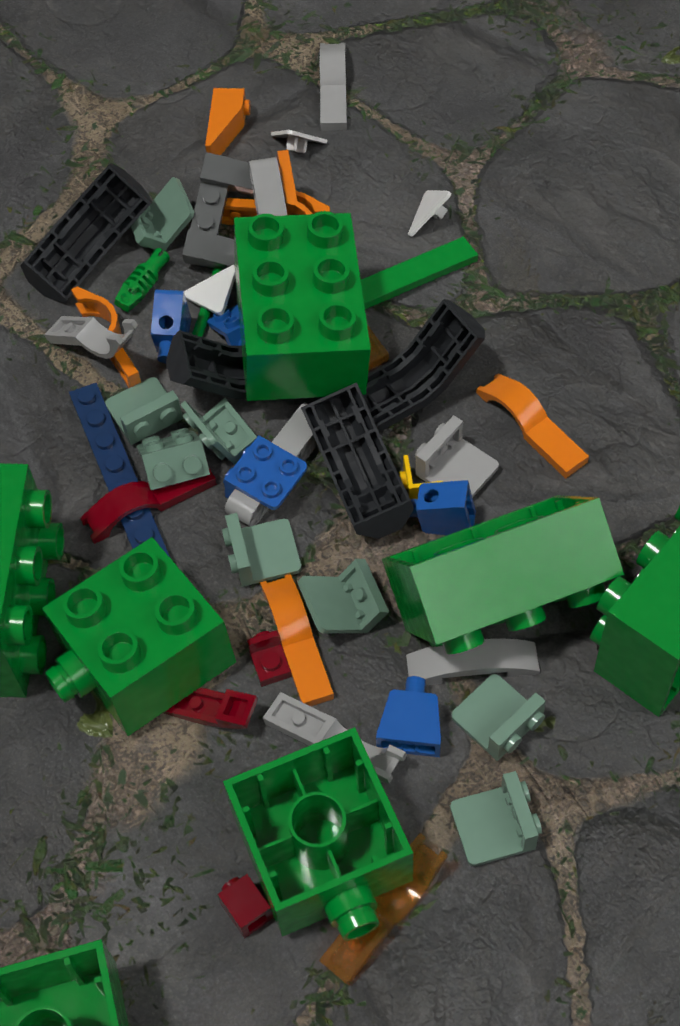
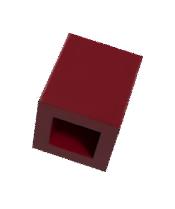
M248 874L241 878L234 877L223 885L222 891L217 894L222 907L244 939L273 919L271 907Z

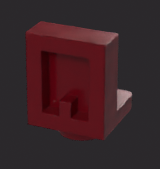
M278 630L272 632L263 631L247 640L249 653L261 687L292 677Z

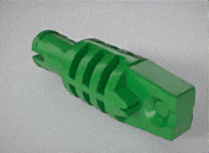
M156 248L145 263L137 265L131 275L124 281L115 298L114 304L117 307L129 312L144 299L158 281V273L170 260V256L166 251L160 256L159 254L162 252V249Z

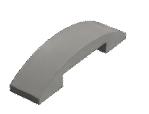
M484 639L485 642L457 654H446L442 645L424 648L406 655L408 677H422L426 680V685L442 684V678L506 672L507 677L540 674L535 642L518 639Z

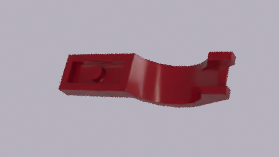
M209 469L210 475L155 490H150L148 482H130L118 486L105 494L80 519L83 526L90 525L94 532L90 537L93 544H96L108 538L113 527L126 515L144 508H157L160 511H164L217 485L216 479Z

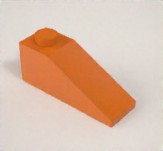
M213 88L205 143L206 152L221 155L244 128L245 118L250 116L251 103L250 100L246 99L245 88Z

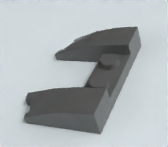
M206 152L200 175L201 183L194 209V217L192 218L191 227L187 232L182 256L184 263L224 270L234 265V239L219 236L228 192L248 196L254 195L248 162Z

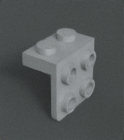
M453 415L446 424L441 423L438 426L433 438L428 443L421 444L415 453L416 476L425 482L468 480L473 498L498 470L499 463L462 438L463 421Z

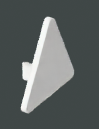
M292 130L271 132L273 137L287 138V150L298 153L306 152L308 141L327 144V139Z
M427 190L423 195L408 235L413 237L431 217L442 219L448 211L443 204L450 198L452 193L449 191Z
M231 265L184 291L186 299L217 315L224 314L235 281V266Z

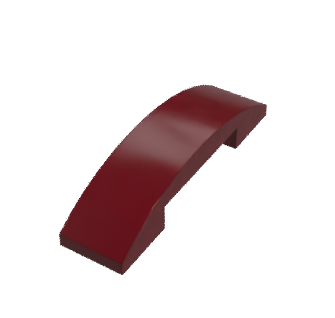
M200 687L163 713L213 727L247 729L258 697L226 689L225 693Z

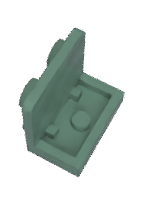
M172 177L155 197L151 205L131 225L135 240L140 246L152 249L161 248L162 252H164L194 217V210L180 179Z
M150 377L105 401L109 413L130 445L183 419L179 398L173 390L167 393L155 377Z
M226 398L222 399L203 417L186 401L180 404L186 411L182 415L183 418L193 429L199 432V438L210 450L212 449L221 460L226 457L235 465L241 458L244 450L257 438V435Z
M188 428L174 430L171 432L170 437L162 439L159 436L142 439V444L136 446L144 464L150 490L210 475L202 440L194 431H189Z
M237 513L225 515L227 528L222 529L225 546H232L233 554L228 555L232 574H239L242 587L282 578L289 574H298L301 571V562L288 519L283 518L241 528Z
M355 559L338 577L302 576L298 580L299 588L316 628L321 633H368L389 613L366 559Z
M492 674L453 710L452 720L498 761L506 753L513 752L521 743L522 737L529 730L534 731L543 722L546 701L536 692L526 700L499 675Z
M516 771L503 774L501 787L451 802L450 810L467 862L471 866L482 865L536 849L538 834H542L540 820L536 813L531 814L527 802L531 801L527 784L525 781H519Z

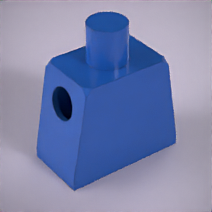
M155 290L151 337L158 352L157 360L161 363L166 364L173 336L179 330L189 333L191 314L184 291Z
M468 480L423 483L419 486L418 499H410L414 507L410 517L419 519L421 529L425 533L446 536L475 524L476 510Z
M419 676L407 677L405 690L394 689L390 691L377 730V747L388 748L389 745L405 751L406 754L440 757L441 734L438 696L433 693H425L426 680Z

